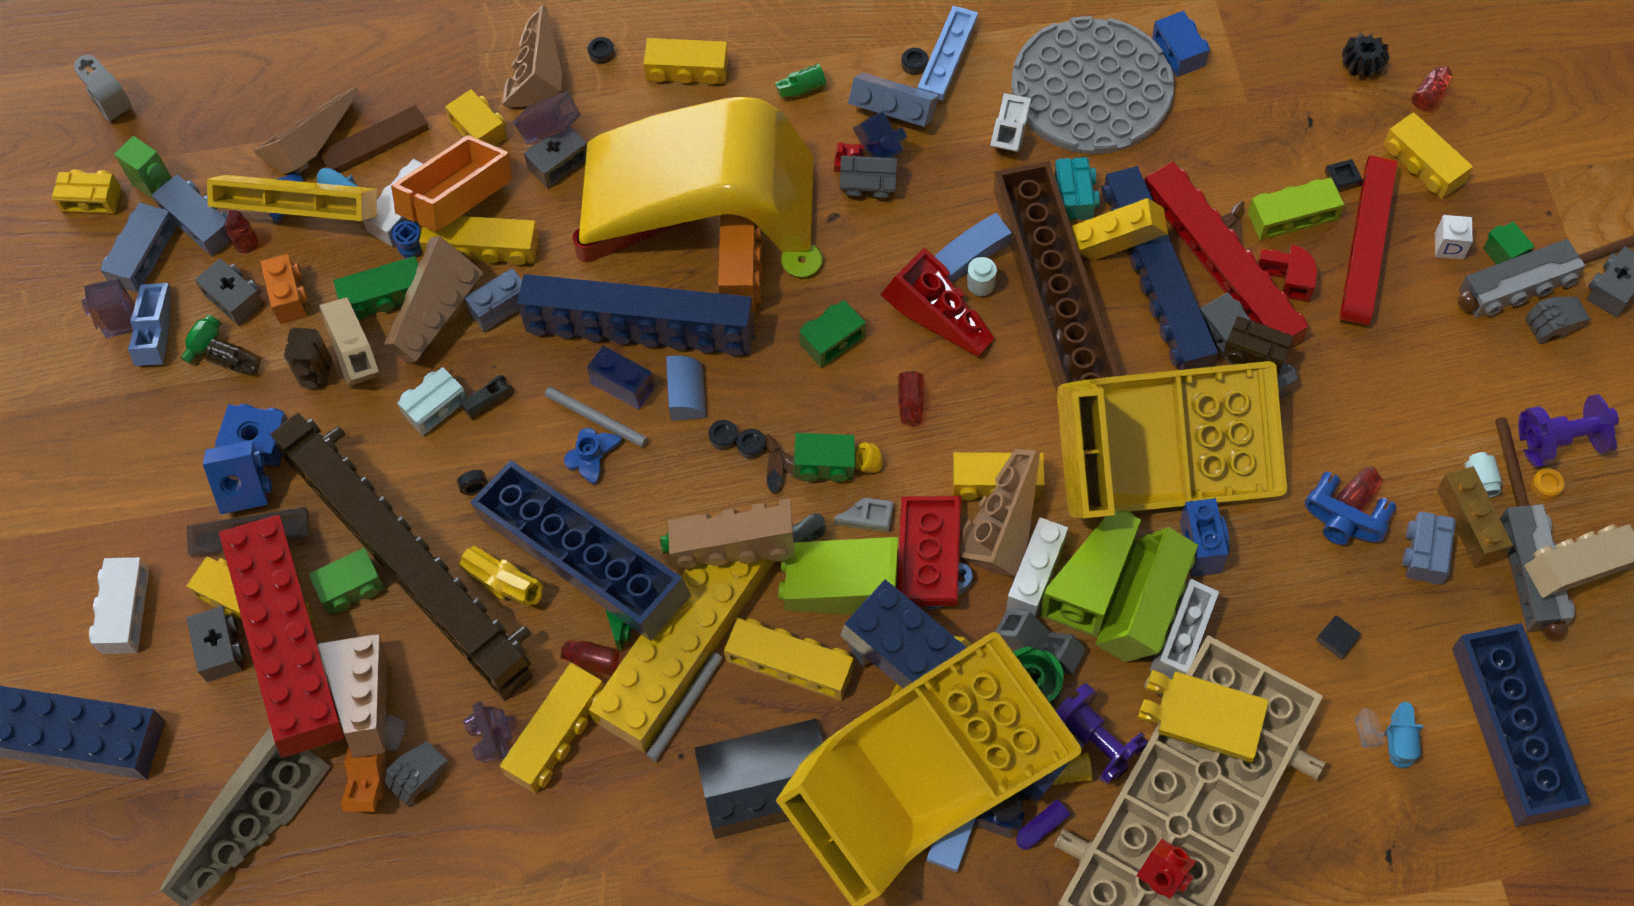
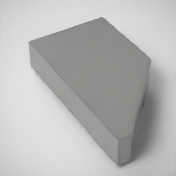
M864 497L844 513L836 515L834 525L889 533L894 502Z

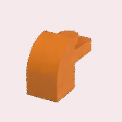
M348 748L344 760L348 781L341 800L342 811L375 812L378 799H383L385 793V753L353 758L350 748Z

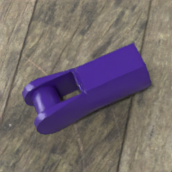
M1055 800L1019 831L1016 837V844L1023 850L1031 849L1044 836H1047L1070 816V813L1059 800Z

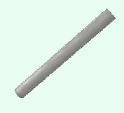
M551 386L545 391V397L642 448L646 445L648 437Z
M712 652L649 749L646 756L651 760L657 762L723 660L722 656L718 653Z

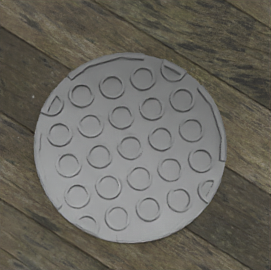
M1092 16L1070 18V21L1057 25L1053 23L1037 32L1026 42L1014 63L1011 90L1012 95L1031 98L1026 124L1038 136L1055 146L1073 152L1104 154L1132 147L1148 138L1159 128L1171 107L1174 92V76L1171 65L1168 64L1167 59L1163 55V50L1150 36L1140 29L1112 18L1103 20L1092 19Z

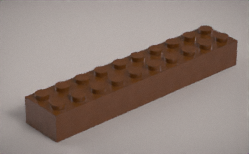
M1050 161L995 172L994 194L1003 222L1012 233V252L1056 393L1061 384L1120 376Z

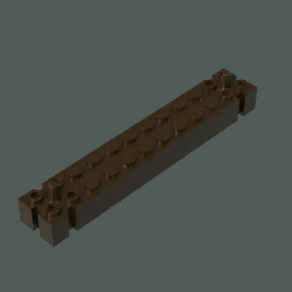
M298 412L270 433L286 462L304 479L306 484L472 667L483 676L503 701L507 700L533 678L528 668L531 662L525 656L527 653L520 645L531 635L527 627L523 625L510 637H507V631L496 618L490 619L486 614L487 609L476 597L474 599L470 597L467 593V587L457 576L453 579L448 572L449 568L439 556L433 557L429 552L430 548L420 536L415 537L412 534V529L402 516L397 518L392 512L393 508L383 496L378 497L374 492L375 488L365 476L360 478L355 472L357 469L346 456L344 458L338 453L339 449L334 444L345 436V432L340 426H337L323 437L317 424L311 418L305 420Z

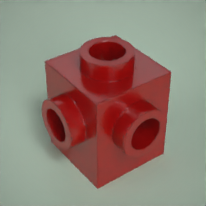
M1161 839L1151 851L1136 876L1149 884L1150 888L1157 894L1171 899L1177 890L1184 893L1193 880L1194 876L1189 872L1196 861L1191 859L1183 849L1172 846L1164 839Z

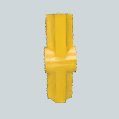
M476 546L467 548L461 556L459 568L482 582L484 587L496 597L502 600L508 597L527 607L532 604L537 605L541 600L544 586L538 580L521 573L510 562L503 559L498 561Z

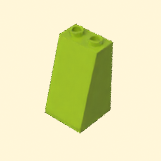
M1115 510V515L1106 516L1047 586L1040 616L1098 638L1136 540L1141 519L1124 510Z
M898 537L794 543L795 557H789L787 560L781 561V572H786L785 582L780 581L778 598L779 600H784L785 611L853 615L884 579L896 588Z

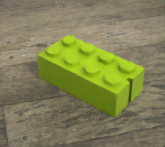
M1170 527L1153 532V535L1148 534L1137 538L1095 645L1123 662L1159 653L1166 643L1165 634L1168 626L1175 618V607L1178 599L1186 588L1184 582L1188 571L1195 563L1196 558L1194 555L1198 544Z

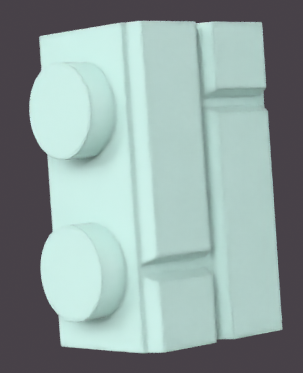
M442 367L437 372L432 371L424 377L423 383L414 390L409 389L405 391L397 404L403 416L421 435H425L461 406L460 402L467 398L463 387Z

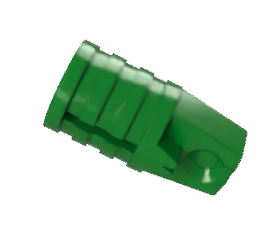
M817 63L814 66L788 74L787 78L776 82L775 85L781 98L791 95L797 97L806 92L809 93L812 90H817L820 87H826V79L820 64Z

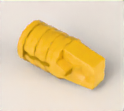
M1088 752L1082 753L1071 760L1052 785L1092 781V769Z

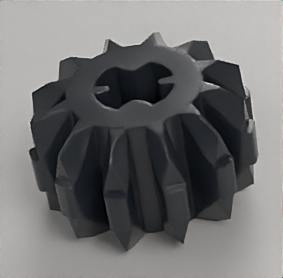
M1361 32L1356 38L1350 37L1342 51L1343 67L1349 68V74L1357 73L1359 79L1363 75H1366L1369 79L1375 74L1380 75L1389 60L1388 44H1382V37L1373 38L1372 32L1366 37Z

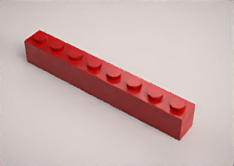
M1173 161L1146 176L1145 184L1153 202L1164 208L1167 222L1225 294L1229 292L1234 300H1238L1242 304L1246 315L1251 321L1294 336L1290 348L1302 342L1308 329L1305 317L1300 312L1297 313L1290 305L1287 295L1276 288L1270 274L1266 270H1262L1256 263L1253 253L1248 249L1245 250L1239 242L1235 231L1228 229L1223 223L1220 213L1216 209H1212L1206 202L1203 192L1192 185L1186 171L1182 168L1179 169Z

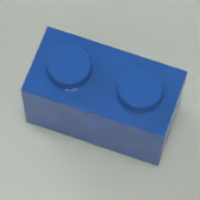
M1184 10L1155 21L1152 39L1163 50V55L1167 59L1168 64L1171 65L1176 77L1206 66L1208 54L1210 53L1209 44L1205 39L1201 38L1197 32L1195 22L1188 18Z

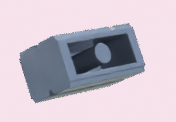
M513 268L464 298L469 313L483 332L518 312L517 301L522 280Z
M1419 512L1414 521L1408 522L1406 538L1411 539L1410 548H1405L1402 558V566H1407V578L1419 581L1425 580V582L1438 585L1444 583L1449 575L1456 521L1454 518Z

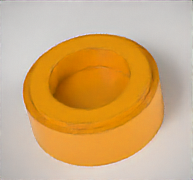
M1550 468L1539 470L1531 482L1533 492L1538 497L1546 500L1557 498L1565 486L1563 476L1558 471Z

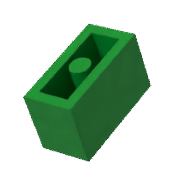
M842 300L837 305H830L820 317L810 320L802 326L799 331L800 346L822 368L866 337V322L845 300Z
M795 433L793 444V478H801L805 481L830 479L834 482L852 480L855 469V435Z

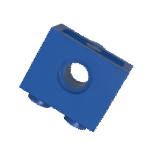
M228 404L214 446L221 447L245 442L251 437L256 436L253 442L256 451L261 450L263 454L264 465L279 467L282 454L270 433L285 423L288 418L283 411L277 408H267L265 410L255 408L249 404H240L239 406Z
M253 440L205 450L203 467L220 514L268 504L269 493L273 492L272 482L269 475H264L262 469L264 467L263 454L261 450L256 451ZM229 476H235L239 479H230Z
M1216 498L1185 502L1179 521L1183 536L1198 544L1194 555L1196 558L1195 563L1190 569L1191 577L1219 574L1222 572L1229 555V535L1225 519L1219 514Z

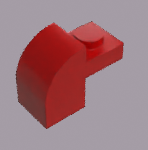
M1291 245L1289 254L1274 249H1261L1257 262L1262 270H1266L1270 276L1284 278L1282 291L1289 299L1310 302L1317 276V266L1313 257L1305 249L1296 245Z

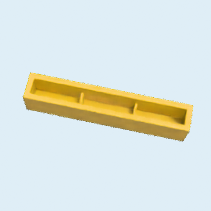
M221 175L207 179L208 207L364 221L377 216L376 188L234 175Z

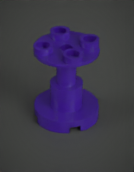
M1600 394L1588 396L1584 403L1583 418L1569 421L1565 416L1550 419L1548 413L1540 406L1525 409L1526 411L1521 412L1519 415L1520 441L1526 440L1529 449L1523 451L1528 461L1535 467L1552 464L1556 458L1557 448L1571 445L1573 438L1588 435L1592 446L1599 453L1612 452L1617 449L1614 426L1618 425V414L1614 408L1608 407Z
M1085 683L1076 689L1080 695L1072 699L1068 697L1056 712L1070 732L1083 744L1089 741L1092 742L1111 760L1100 776L1101 782L1109 784L1114 778L1119 779L1127 771L1130 765L1126 761L1134 754L1138 756L1145 749L1149 741L1145 738V734L1141 732L1123 746L1103 728L1105 720L1090 707L1097 695V691L1088 683Z

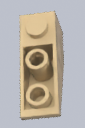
M348 298L319 305L347 387L375 379L379 370L367 338Z

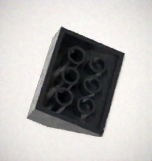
M817 719L694 748L715 839L790 821L776 802V799L804 759L823 743Z

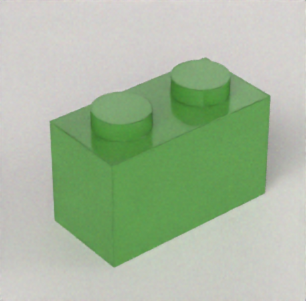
M132 136L114 154L132 186L152 199V194L172 179L158 152L135 136Z
M365 547L309 573L320 601L329 615L343 612L351 604L362 599H370L376 596L380 590L385 589Z

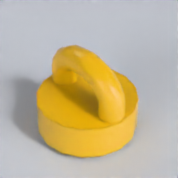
M867 442L859 444L855 449V468L866 473H877L881 470L883 460L877 445Z

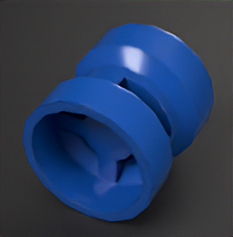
M404 221L397 224L393 229L392 236L399 254L404 258L413 256L418 258L421 256L423 251L419 243L421 236L419 226L412 221Z

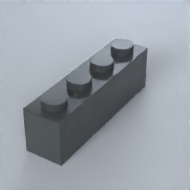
M1229 292L1200 308L1213 342L1222 355L1237 316L1251 320L1246 315L1242 304L1238 300H1234ZM1223 356L1230 365H1236L1230 362L1228 357ZM1285 361L1279 376H1277L1279 400L1291 394L1298 381L1295 369L1290 364H1286Z

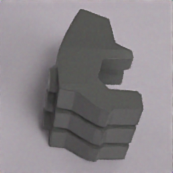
M1552 297L1540 301L1527 314L1525 319L1532 333L1536 335L1535 338L1539 344L1547 343L1549 338L1554 335H1558L1562 339L1591 320L1577 297Z
M426 741L400 756L386 769L384 784L397 797H400V800L405 805L411 807L416 804L414 799L425 789L429 792L433 788L434 782L446 769L448 761Z

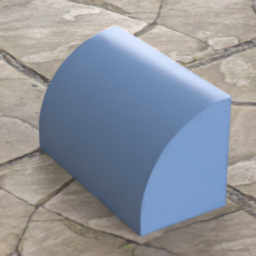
M666 356L671 420L706 418L702 363L687 356Z

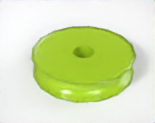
M811 244V250L783 252L781 257L783 268L789 274L800 278L811 276L817 272L823 261L821 251L813 244ZM804 259L805 262L800 263L799 260Z

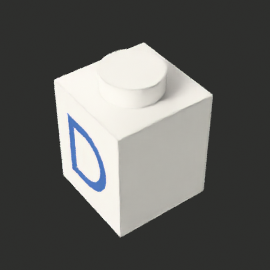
M1442 216L1435 232V257L1464 260L1473 242L1472 217Z

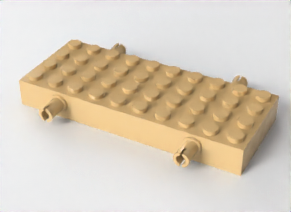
M1208 635L1186 675L1269 700L1254 760L1250 763L1158 734V724L1094 841L1088 843L1066 831L1065 828L1062 829L1060 836H1058L1054 847L1080 860V866L1058 906H1214L1285 768L1291 766L1312 777L1314 780H1317L1326 762L1300 750L1298 743L1323 695ZM1147 678V680H1146V682H1145V684H1144V687H1143V688H1145V689H1146V685H1147V682H1148V678ZM1161 839H1164L1172 846L1183 849L1191 859L1196 861L1189 872L1194 876L1193 880L1184 893L1177 890L1171 899L1157 894L1150 888L1149 884L1136 876L1151 851Z

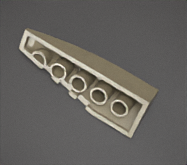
M269 727L214 800L176 859L159 890L181 906L193 904L220 881L219 877L231 867L235 868L257 845L261 846L269 839V835L280 825L284 826L289 822L331 766L310 750L281 758L273 739L271 727Z

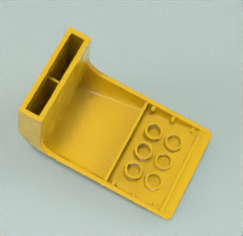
M741 96L724 98L653 115L599 134L587 143L579 241L582 244H588L716 215L731 214L753 221L782 252L811 250L814 156L787 116L782 111L759 98Z
M1271 361L1097 378L1065 383L1058 387L1057 403L1067 507L1071 517L1092 518L1115 515V510L1129 512L1184 506L1185 502L1216 498L1218 503L1283 496L1287 492L1277 368Z
M992 632L859 716L820 744L799 765L776 799V802L851 906H863L879 897L906 864L925 848L1078 757L1081 753V746L1003 637L997 632Z

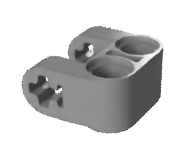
M83 55L75 61L74 69L80 80L85 84L88 95L109 122L132 107L120 83L105 69L97 58L92 55ZM88 66L89 68H92L93 71L89 73L84 68Z

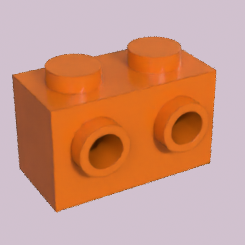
M289 254L260 261L271 308L280 325L308 317L305 307L308 297L304 286H300L299 280L303 279L299 264H293Z

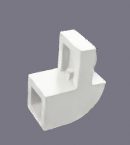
M1004 93L999 117L996 118L991 147L1014 152L1020 151L1031 98Z

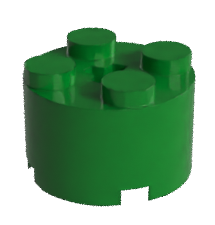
M1023 647L1015 650L1013 653L1052 707L1055 708L1060 699L1064 674L1058 659L1052 653L1046 650L1045 652L1037 650L1035 647Z

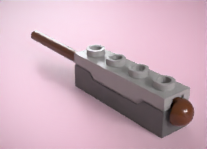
M1634 235L1579 255L1570 241L1565 239L1467 275L1459 289L1458 305L1465 311H1472L1475 318L1486 314L1487 316H1492L1504 307L1510 305L1514 307L1519 306L1529 298L1537 295L1538 297H1543L1555 288L1561 286L1564 288L1570 287L1579 280L1585 264L1610 256L1612 253L1621 252L1624 246L1627 248L1634 247Z
M1506 417L1496 419L1495 423L1517 507L1506 508L1500 520L1513 544L1507 555L1527 632L1542 631L1546 638L1559 640L1566 634L1567 625L1574 618V603L1571 599H1568L1566 590L1542 598L1524 566L1535 558L1534 552L1549 545L1552 549H1556L1557 543H1553L1551 518L1549 515H1546L1543 504L1531 506L1528 502L1509 424Z

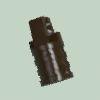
M213 338L210 341L205 353V359L210 363L251 375L258 372L261 357L247 349L219 338Z

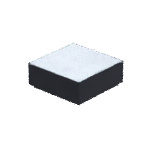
M1353 159L1331 164L1325 168L1327 177L1332 178L1338 192L1362 186L1363 179Z
M1335 615L1319 634L1316 641L1342 659L1358 640L1361 633Z

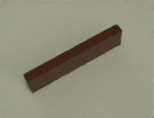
M414 105L318 153L327 168L340 173L428 130L429 127L417 106Z

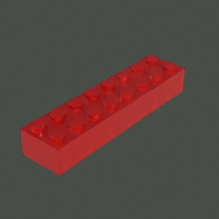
M280 515L220 531L219 535L273 739L280 757L284 758L344 739Z

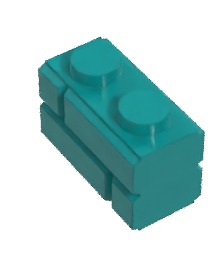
M1087 157L1074 158L1073 160L1071 158L1057 159L1055 161L1054 176L1069 221L1092 219L1095 208H1099V192L1093 191V185L1096 184L1095 168H1090Z

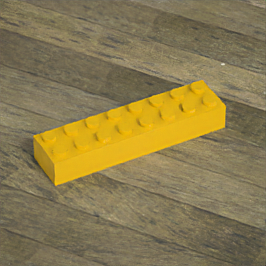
M762 559L751 564L735 561L727 562L721 566L696 564L692 568H687L682 578L691 593L690 598L652 641L640 635L588 709L593 722L645 753L775 561Z

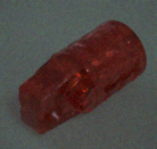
M1449 66L1434 68L1423 79L1412 96V103L1416 108L1425 112L1434 109L1446 91L1453 75Z
M228 210V218L224 223V228L233 247L242 254L254 251L258 246V238L250 222L244 218L239 210Z
M907 371L898 375V405L901 423L915 427L921 424L924 375L915 371Z
M1366 467L1350 480L1335 499L1361 511L1368 501L1371 500L1383 479L1375 467Z
M568 640L561 648V659L575 663L583 669L612 676L618 665L620 652L616 648L580 640V642Z

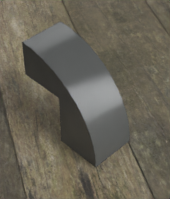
M1007 609L995 631L1003 637L1008 646L1013 650L1023 647H1035L1037 650L1044 652L1046 650L1052 653L1060 662L1063 673L1073 675L1086 650L1074 635L1050 632L1030 611Z

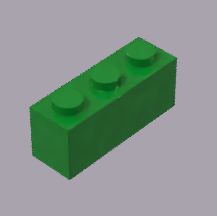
M416 256L333 280L338 300L347 297L358 320L402 306L407 290L417 273L416 269L419 264Z

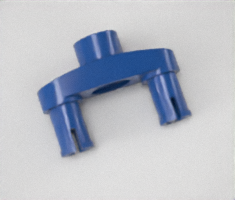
M1324 472L1315 490H1311L1305 500L1306 509L1326 524L1323 528L1324 536L1329 541L1340 545L1346 544L1350 537L1368 542L1382 541L1388 531L1387 524L1396 511V504L1390 501L1385 510L1384 507L1388 499L1381 498L1377 501L1373 513L1369 516L1343 502L1331 498L1341 480L1337 475H1334L1331 482L1328 483L1332 473Z

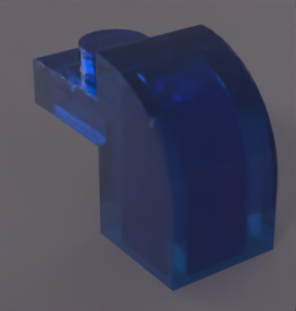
M883 111L852 127L860 143L864 145V149L871 157L891 158L904 150L900 141L907 138L904 129L901 127L893 130Z

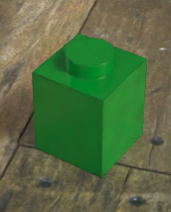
M1513 221L1505 226L1498 225L1493 228L1487 235L1488 239L1483 249L1497 265L1530 253L1535 246Z

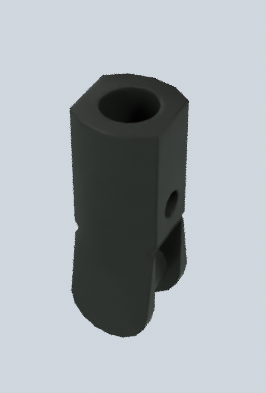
M504 375L495 377L483 388L460 402L470 419L494 404L509 398L514 393V388L511 385H507V379Z
M814 513L798 524L793 525L794 543L811 542L822 537L826 532L824 517L821 514Z

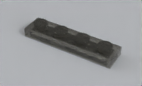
M306 507L187 526L188 554L192 558L223 553L219 535L220 531L275 515H280L288 542L310 538L309 511Z

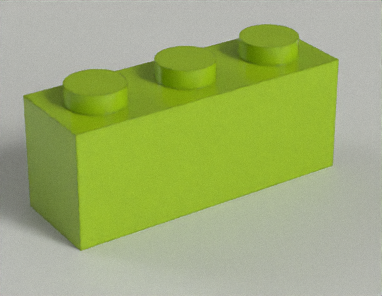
M1332 178L1324 180L1315 179L1305 185L1289 186L1278 192L1257 195L1251 200L1248 215L1261 241L1337 221L1340 218L1344 203Z

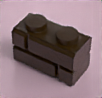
M1237 316L1222 356L1228 357V360L1234 364L1271 361L1276 365L1277 376H1279L1294 336Z
M290 329L287 339L289 344H286L284 358L288 362L299 385L308 389L326 386L332 357L321 335L316 329Z

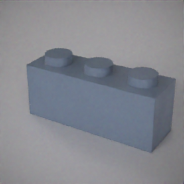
M862 72L853 79L848 104L925 127L933 120L939 95Z
M177 174L155 191L152 197L158 207L169 211L177 226L212 257L237 237L232 227L235 223L225 211L220 213L216 210V207H208V196L202 197L199 194V189L192 181L188 180L185 182Z
M139 202L136 209L129 215L128 222L122 233L117 236L115 245L109 255L102 262L100 271L110 285L136 293L139 292L140 285L145 284L177 228V224L169 211Z

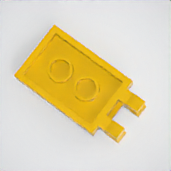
M1151 671L1145 690L1163 694L1162 701L1159 706L1155 702L1144 699L1137 719L1159 724L1158 734L1252 763L1269 700L1176 671L1172 679L1161 672Z

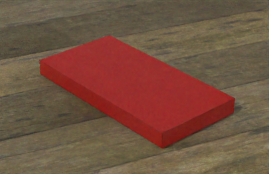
M961 496L901 497L896 588L917 606H958Z

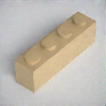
M1612 524L1597 532L1598 535L1591 531L1576 539L1577 542L1570 538L1555 546L1556 549H1552L1549 545L1534 552L1535 558L1524 566L1541 597L1545 598L1632 567L1634 565V531L1630 524L1619 528Z

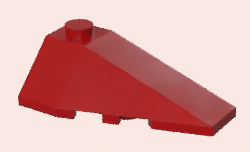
M924 247L892 279L880 295L902 315L970 353L979 356L994 340L993 335L975 310L969 309L963 300L965 294L961 288L956 289L948 278L950 272L945 265Z

